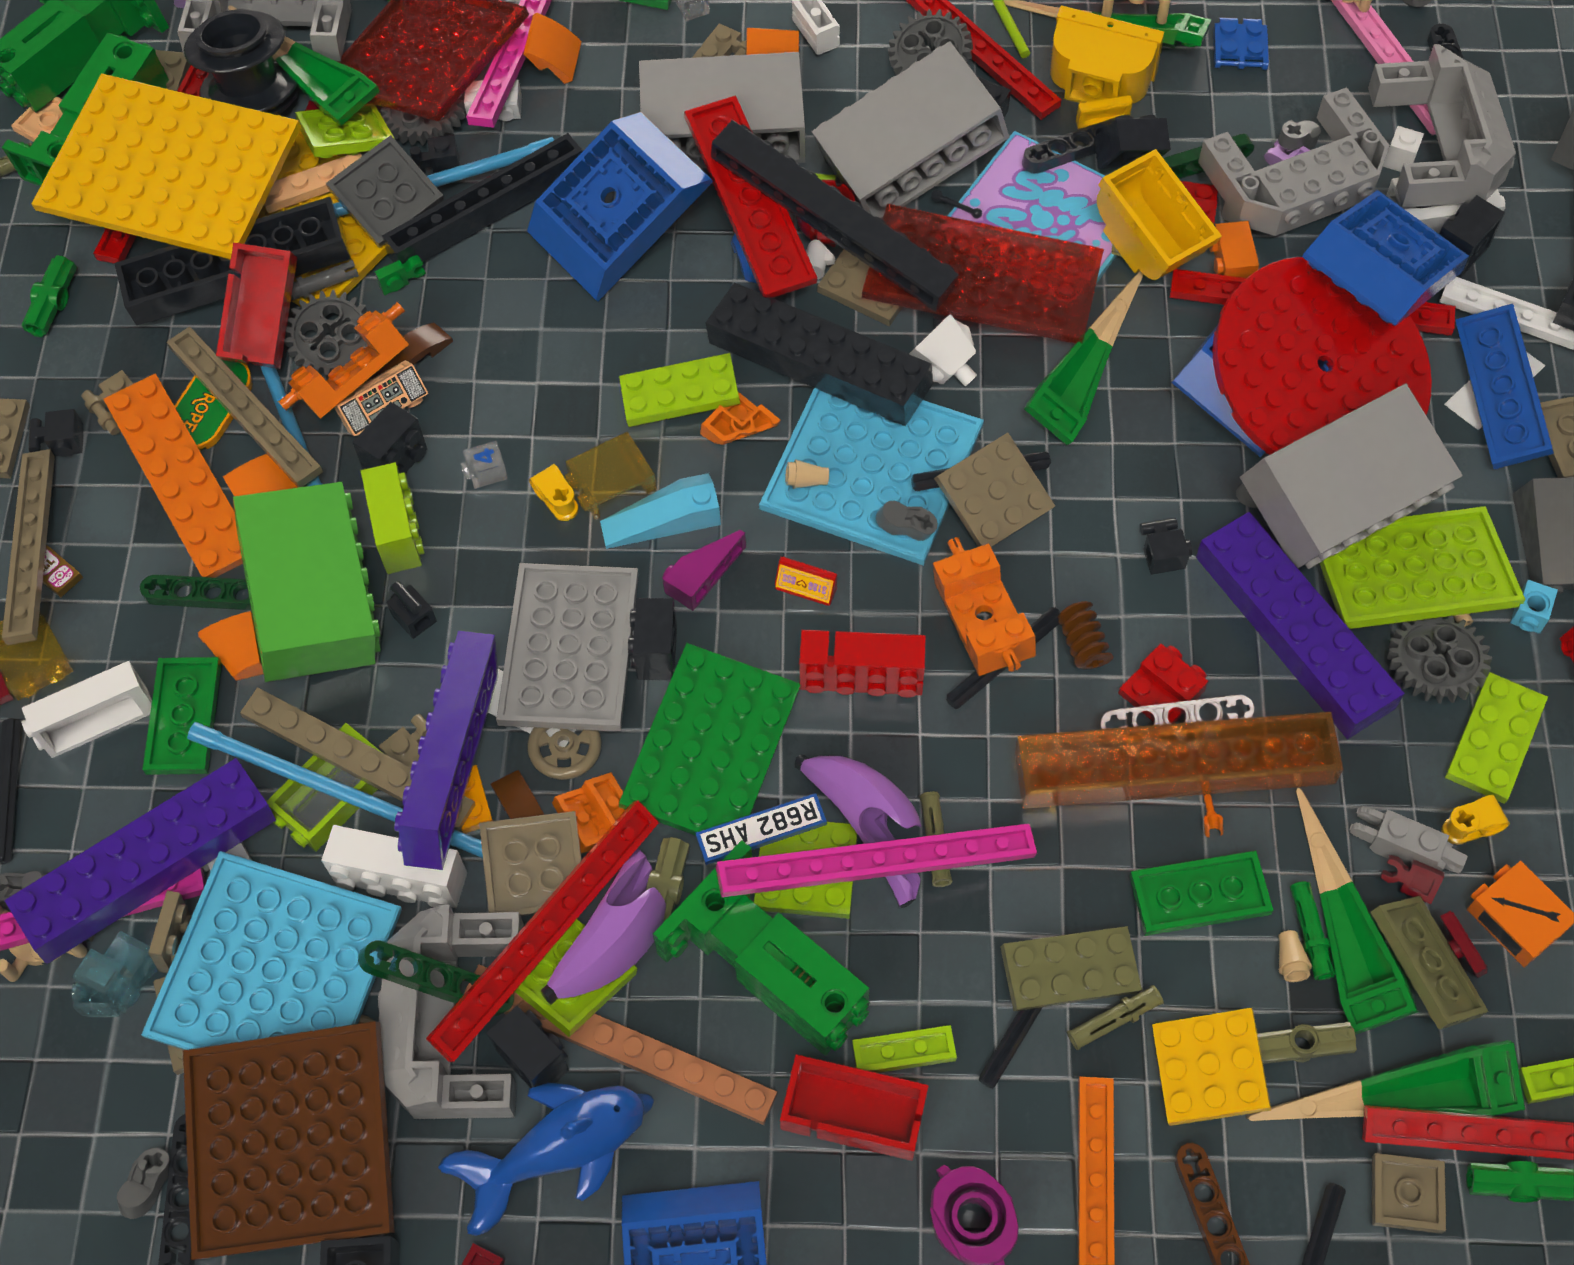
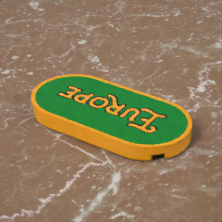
M222 360L251 391L253 382L248 366L244 363ZM195 376L175 404L178 414L199 450L205 447L206 449L213 447L221 439L233 420L230 413Z

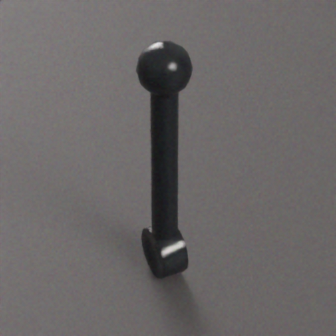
M935 190L931 194L934 202L943 201L971 213L976 219L982 216L980 208L973 209L942 195L940 190Z

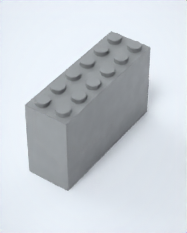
M950 41L943 46L937 47L931 54L920 61L914 62L908 69L897 76L891 77L885 84L874 91L868 92L862 99L851 106L845 107L839 114L828 121L822 122L812 131L825 161L841 184H845L851 189L855 200L864 210L874 217L877 216L883 220L1010 138L1000 106Z
M799 52L639 61L641 113L699 168H706V165L684 118V111L735 95L754 135L761 140L770 142L776 150L783 155L792 157L796 163H805V122Z
M1406 383L1263 458L1241 475L1240 479L1284 553L1297 568L1306 565L1310 569L1328 557L1345 550L1348 546L1358 543L1372 533L1409 515L1421 506H1425L1438 499L1443 494L1454 489L1453 482L1463 475Z

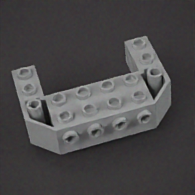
M186 0L177 31L184 55V45L189 35L208 18L221 12L229 11L228 6H233L236 9L267 13L277 18L283 26L311 27L310 40L312 50L332 60L341 61L352 9L350 0Z
M1440 44L1433 45L1429 61L1374 65L1368 86L1373 107L1427 104L1444 160L1403 163L1396 185L1401 207L1463 204L1464 202L1469 203L1476 195L1487 200L1506 180L1510 168H1513L1514 156L1516 154L1490 73L1457 56Z
M1346 87L1324 95L1317 115L1318 121L1333 142L1254 171L1230 134L1225 132L1203 141L1198 163L1225 201L1221 214L1224 220L1229 222L1249 221L1250 229L1277 236L1355 206L1374 193L1390 145Z
M450 904L440 905L420 911L391 937L387 943L457 967L458 957L498 956L524 927V923L519 912L453 913ZM394 957L387 960V962L391 963ZM407 960L400 961L399 969L401 973L411 977L414 973L413 965ZM431 971L430 980L432 984L436 987H443V975L438 971ZM382 979L381 991H379L378 1008L381 1026L384 1084L386 1090L414 1119L515 1118L517 1084L512 1074L451 1075V1062H448L426 1040L428 1035L455 1006V1003Z

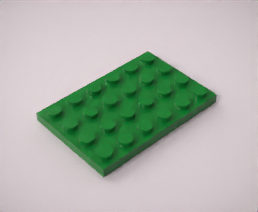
M686 643L621 796L619 808L626 810L632 802L639 800L658 822L695 836L697 832L751 815L798 696L800 683Z

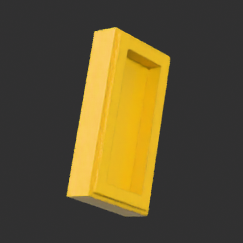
M1131 96L1079 103L1076 116L1078 129L1086 128L1121 115H1130L1133 103Z

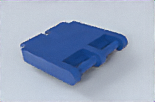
M1219 18L1220 22L1215 23L1213 29L1214 68L1238 66V69L1261 67L1262 70H1268L1267 25H1262V19H1243L1242 24H1238V18ZM1221 59H1237L1238 61L1221 60ZM1245 60H1261V62L1245 61Z

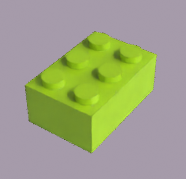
M396 462L360 470L376 547L387 574L422 566L420 555L425 554L421 536L419 537V523L416 512L413 509L414 500L405 472L399 473Z

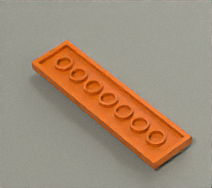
M156 373L104 398L105 404L201 576L216 578L243 564L236 529L235 512Z

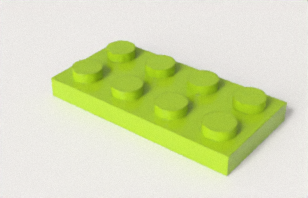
M730 353L619 376L628 427L717 409L720 405L728 407L740 404Z
M1489 672L1484 686L1479 691L1445 778L1485 796L1494 795L1497 801L1505 804L1515 784L1548 696Z

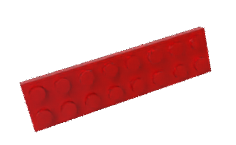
M736 95L684 111V118L763 297L773 298L816 284L817 275L787 209L711 158L712 141L731 120H734L739 125H745L751 130Z

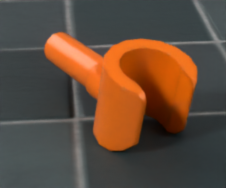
M1206 794L1203 796L1207 811L1204 817V834L1210 837L1209 830L1218 829L1222 836L1224 832L1223 817L1214 810L1211 795Z

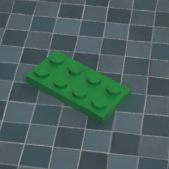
M219 657L158 658L142 769L146 775L208 774L211 749L187 739V736L194 722L214 729L222 665Z
M1257 851L1131 871L1129 875L1145 936L1268 916L1274 911Z

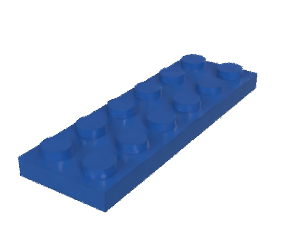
M1513 303L1456 319L1493 469L1554 454Z

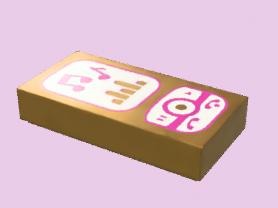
M46 544L43 583L61 598L83 577Z

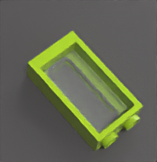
M347 723L339 729L347 735L380 751ZM315 755L302 766L369 795H373L378 790ZM290 779L266 801L276 819L273 823L280 829H283L285 826L292 831L290 836L296 843L303 848L308 845L315 852L329 839L333 825L342 826L359 809V807Z

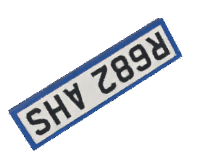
M815 793L695 834L704 862L708 865L723 860L741 840L753 850L825 826L827 821Z

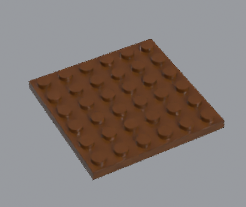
M373 1021L183 1050L191 1260L316 1244L327 1240L352 1239L395 1233L380 1022Z

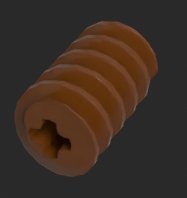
M1088 601L1073 603L1061 611L1058 616V622L1062 626L1063 634L1066 636V643L1070 647V654L1074 657V664L1079 669L1098 668L1108 664L1114 658L1112 653L1106 652L1110 647L1109 644L1101 642L1105 639V633L1098 631L1101 628V623L1093 621L1097 618V613L1089 610L1093 604Z

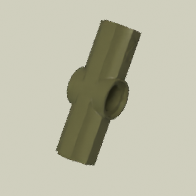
M673 837L663 838L655 870L650 872L646 890L656 888L664 898L666 903L664 921L673 913L675 904L678 905L684 885L683 873L690 850L689 843Z
M1350 1022L1313 1027L1301 1024L1294 1029L1257 1033L1263 1064L1292 1060L1304 1063L1311 1058L1355 1053L1357 1050L1356 1036ZM1295 1038L1306 1039L1310 1044V1049L1299 1048L1295 1043Z

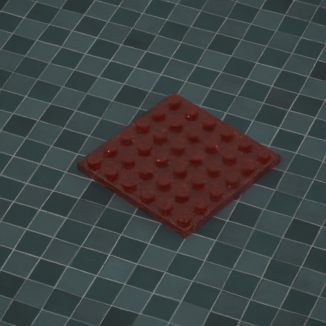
M391 0L345 51L341 61L337 62L360 71L378 86L380 92L368 103L440 121L529 16L526 6L500 0Z

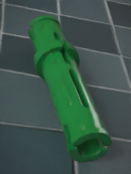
M1306 881L1294 883L1290 886V890L1305 943H1303V948L1308 953L1312 964L1313 977L1315 980L1330 979L1335 976L1328 951L1330 943L1325 938L1311 883Z

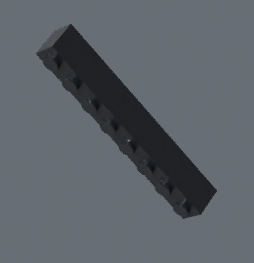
M567 133L382 235L389 258L393 263L400 260L404 264L410 257L418 255L421 261L424 262L539 198L583 152V149Z

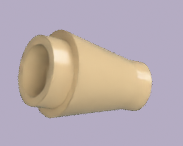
M796 459L794 462H787L785 482L786 485L792 486L793 489L828 485L829 468Z
M1288 930L1278 935L1279 973L1288 982H1299L1307 979L1310 976L1312 964L1299 940L1298 932Z

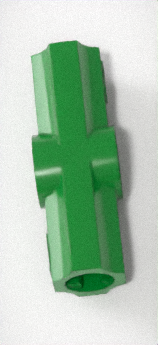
M56 255L55 258H52L42 281L33 284L30 293L31 305L21 324L24 331L37 337L47 335L57 311L64 310L67 305V289L77 269L73 261L64 256Z
M1512 1161L1505 1165L1491 1163H1469L1467 1165L1466 1185L1470 1195L1508 1197L1509 1201L1519 1203L1537 1202L1540 1199L1574 1201V1169L1538 1167L1536 1163L1530 1161Z

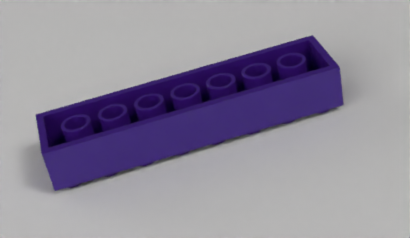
M1250 512L1201 540L1196 555L1197 560L1347 740L1397 708L1405 693Z
M458 631L455 643L451 642L449 644L448 665H443L440 680L442 685L440 689L436 688L434 692V711L428 713L426 719L427 733L426 736H421L419 740L418 754L420 756L418 761H413L410 777L412 782L410 786H406L404 789L403 811L397 812L394 829L396 832H399L397 848L399 852H402L404 866L443 870L498 679L495 635Z
M237 758L4 901L34 951L48 964L216 859L219 851L227 852L276 821L257 787Z

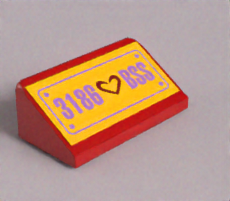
M780 557L775 589L829 606L837 590V574L786 557Z

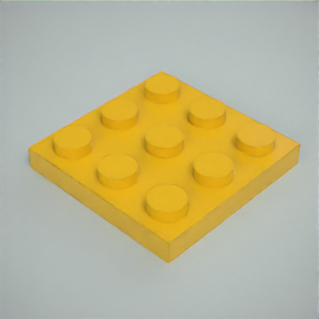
M1252 1008L1152 1024L1167 1121L1170 1126L1271 1111Z

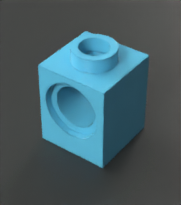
M1527 580L1522 588L1525 602L1520 604L1519 607L1514 608L1510 623L1519 626L1522 630L1534 631L1540 634L1549 621L1558 590Z

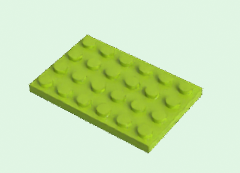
M1486 506L1405 516L1320 563L1338 616L1349 629L1516 608L1525 602L1523 592Z

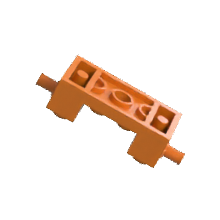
M396 302L385 313H379L375 310L372 313L368 311L357 320L358 325L354 329L368 346L365 349L360 347L350 356L351 360L343 367L341 365L335 367L328 374V380H325L311 365L306 368L305 366L300 367L291 375L292 380L288 382L292 387L291 391L278 401L279 404L287 411L289 407L302 399L320 419L409 345L392 324L398 316L405 312L403 307Z
M955 537L954 541L950 539L947 544L953 555L933 563L934 582L978 676L1004 667H1008L1010 672L1014 671V667L1015 670H1018L1021 667V661L1036 656L1035 634L1024 612L1017 613L1001 581L1000 565L989 543L965 551L959 538ZM981 612L992 614V617L988 620H981L976 616Z

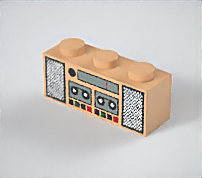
M405 360L359 386L334 408L347 431L356 436L374 420L390 401L402 409L406 406L412 408L423 401L422 397L429 393L413 364Z

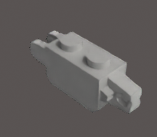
M1367 806L1358 807L1357 817L1377 826V830L1356 822L1351 825L1350 832L1353 836L1371 843L1370 849L1374 853L1387 859L1389 855L1397 856L1408 867L1411 866L1414 859L1440 871L1447 869L1459 874L1464 868L1468 856L1452 848L1453 844L1447 842L1449 835L1388 809L1385 813H1382Z

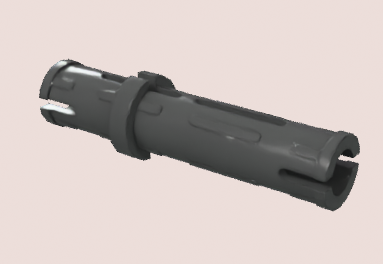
M353 260L306 278H302V276L297 277L296 281L293 282L291 301L300 297L308 298L309 294L354 277H359L357 269L345 272L354 268Z

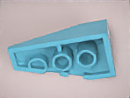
M709 473L679 479L601 520L600 523L605 546L608 549L721 525L714 484Z

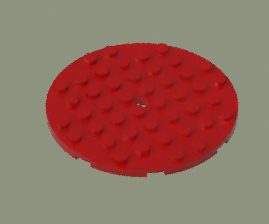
M1303 257L1283 259L1260 268L1234 290L1223 306L1217 330L1214 332L1212 349L1217 384L1221 395L1225 394L1233 410L1231 415L1243 432L1267 454H1273L1406 383L1427 415L1432 388L1431 367L1424 341L1411 316L1409 315L1396 326L1385 322L1376 311L1369 306L1359 303L1355 296L1345 288L1336 286L1332 279L1322 271L1313 269ZM1318 360L1328 361V372L1320 369Z

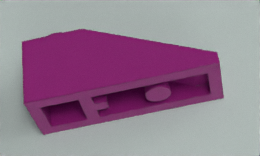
M738 530L682 556L675 565L672 564L665 570L662 577L664 592L694 611L746 548L745 532Z

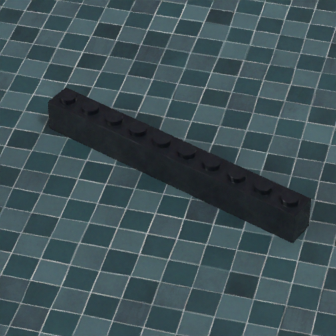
M731 120L712 141L711 158L935 312L955 289L959 274L955 272L953 267L934 258L927 249L920 248L912 243L905 234L890 228L880 217H874L868 213L858 202L846 198L836 187L829 186L820 180L814 172L805 170L792 157L783 155L770 142L761 140L745 125H739L734 120Z

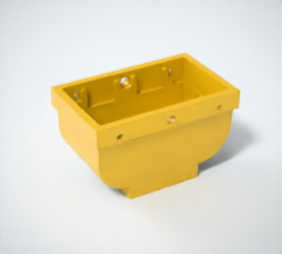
M1061 5L1053 37L1051 78L1057 86L1065 90L1064 99L1085 103L1130 95L1133 103H1136L1144 98L1151 81L1154 82L1164 31Z
M1157 149L1106 175L1098 184L1101 189L1097 195V207L1101 218L1106 224L1103 232L1134 273L1141 271L1149 279L1157 280L1200 256L1222 237Z

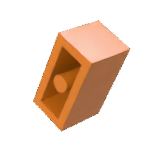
M1249 221L1215 224L1216 229L1222 235L1216 244L1209 247L1210 252H1214L1215 274L1248 278L1259 269V261Z

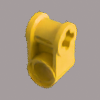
M555 464L529 479L534 492L546 504L555 518L561 521H569L577 515L578 504L574 499V491Z
M1488 795L1474 802L1456 807L1450 814V818L1443 824L1442 833L1449 835L1448 841L1450 843L1460 845L1481 837L1495 835L1506 829L1510 822L1495 796Z

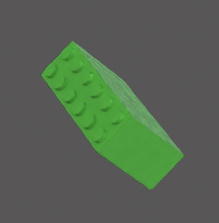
M335 482L234 496L236 529L265 682L374 665L375 653L380 652L378 638L380 637L378 620L374 619L373 611H375L372 593H368L369 579L366 567L363 568L362 545L361 542H357L358 528L356 518L352 517L351 510H353L350 492H344L343 483Z

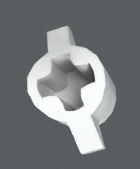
M814 239L808 244L806 253L817 275V279H821L825 274L826 265L835 264V257L820 240Z

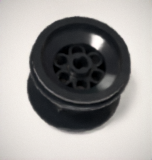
M236 9L216 14L197 27L185 42L184 55L188 63L193 67L209 72V75L200 86V97L274 115H279L289 108L297 98L299 86L272 58L281 47L285 38L282 23L274 16L264 12Z

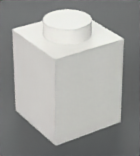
M1397 126L1383 167L1401 172L1403 163H1413L1424 133Z

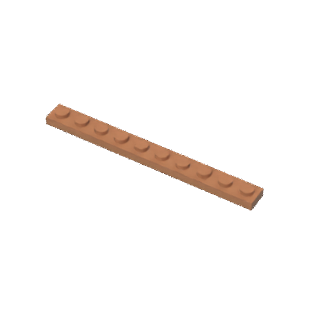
M479 964L474 973L481 976L487 967ZM471 983L468 984V986H467V988H466L464 994H465V993L470 989V987L472 986ZM513 993L514 1003L504 1014L507 1015L517 1005L524 1013L531 1010L541 1021L543 1030L548 1033H552L594 1053L765 1125L778 1095L777 1091L597 1014L592 1015L579 1029L568 1037L518 994Z

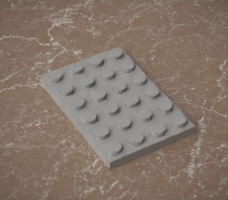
M519 563L496 717L498 726L621 731L630 656L628 655V639L632 637L633 630L630 627V610L635 609L638 568Z

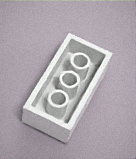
M333 825L321 861L336 883V886L346 890H354L355 887L366 889L369 894L384 897L385 894L395 895L399 900L408 903H415L416 900L428 902V905L431 907L450 904L451 907L457 908L467 876L466 868L458 850H448L443 870L404 866L402 852H399L397 848L398 838Z

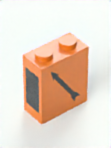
M1520 860L1512 868L1508 864L1502 867L1493 876L1496 882L1490 887L1484 883L1473 892L1470 897L1474 901L1467 908V911L1525 968L1573 926L1574 912Z

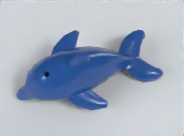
M546 1083L530 1088L528 1097L553 1110L537 1123L512 1148L505 1158L501 1160L480 1151L464 1150L446 1156L438 1166L442 1173L461 1178L475 1189V1206L467 1226L468 1234L475 1236L484 1234L500 1222L507 1209L512 1184L580 1168L575 1198L584 1201L601 1187L611 1170L614 1151L641 1126L643 1116L651 1110L654 1103L652 1096L644 1093L636 1094L624 1086H609L586 1092L572 1085Z

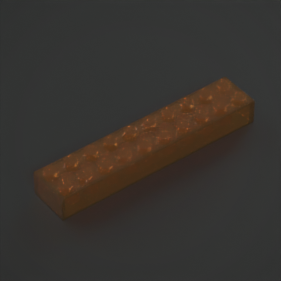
M1331 712L1018 736L1015 748L1023 809L1336 784L1343 771Z

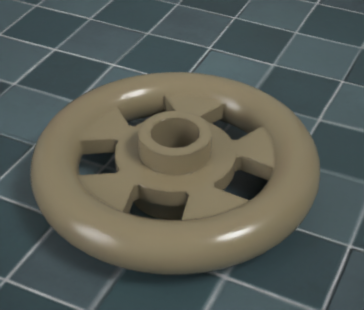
M534 727L532 729L527 745L528 755L534 767L547 777L559 780L573 779L589 771L598 760L601 752L599 730H583L577 736L569 729H560V731L549 737L546 731L550 728ZM563 740L569 741L566 747L559 746V743ZM581 743L589 745L586 756L577 754ZM549 745L552 755L543 758L540 747ZM558 759H571V766L558 767Z

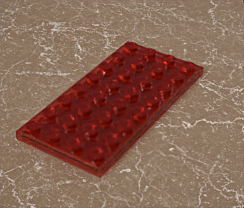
M887 204L883 216L885 223L896 232L905 234L918 247L927 249L940 262L949 264L959 276L955 289L936 312L870 266L863 286L862 298L943 316L951 314L953 318L1075 344L1077 342L1083 344L1103 256V248Z

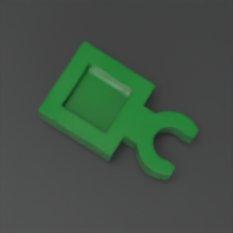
M418 255L410 257L404 264L398 260L374 271L384 296L409 285L408 279L419 278L426 274L422 267L423 262Z

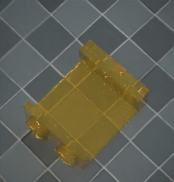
M628 431L565 461L568 473L564 474L566 481L573 490L577 489L580 494L578 500L585 512L590 511L595 520L600 518L598 505L639 485L642 486L646 494L657 490L655 474Z
M41 611L39 612L37 640L6 645L2 639L4 620L0 622V669L7 680V683H5L7 688L18 701L33 696L38 690L51 683L61 681L66 675L74 671Z

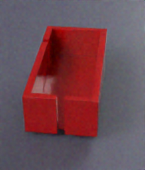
M233 242L229 268L235 273L241 274V279L234 274H228L216 352L217 357L225 361L281 368L297 257L291 251Z
M801 630L800 690H806L810 693L837 691L843 695H850L854 692L868 693L872 696L898 694L905 698L922 695L926 635L836 631L834 656H828L829 631Z
M796 1054L780 1117V1129L809 1137L813 1130L817 1131V1139L913 1161L929 1085Z

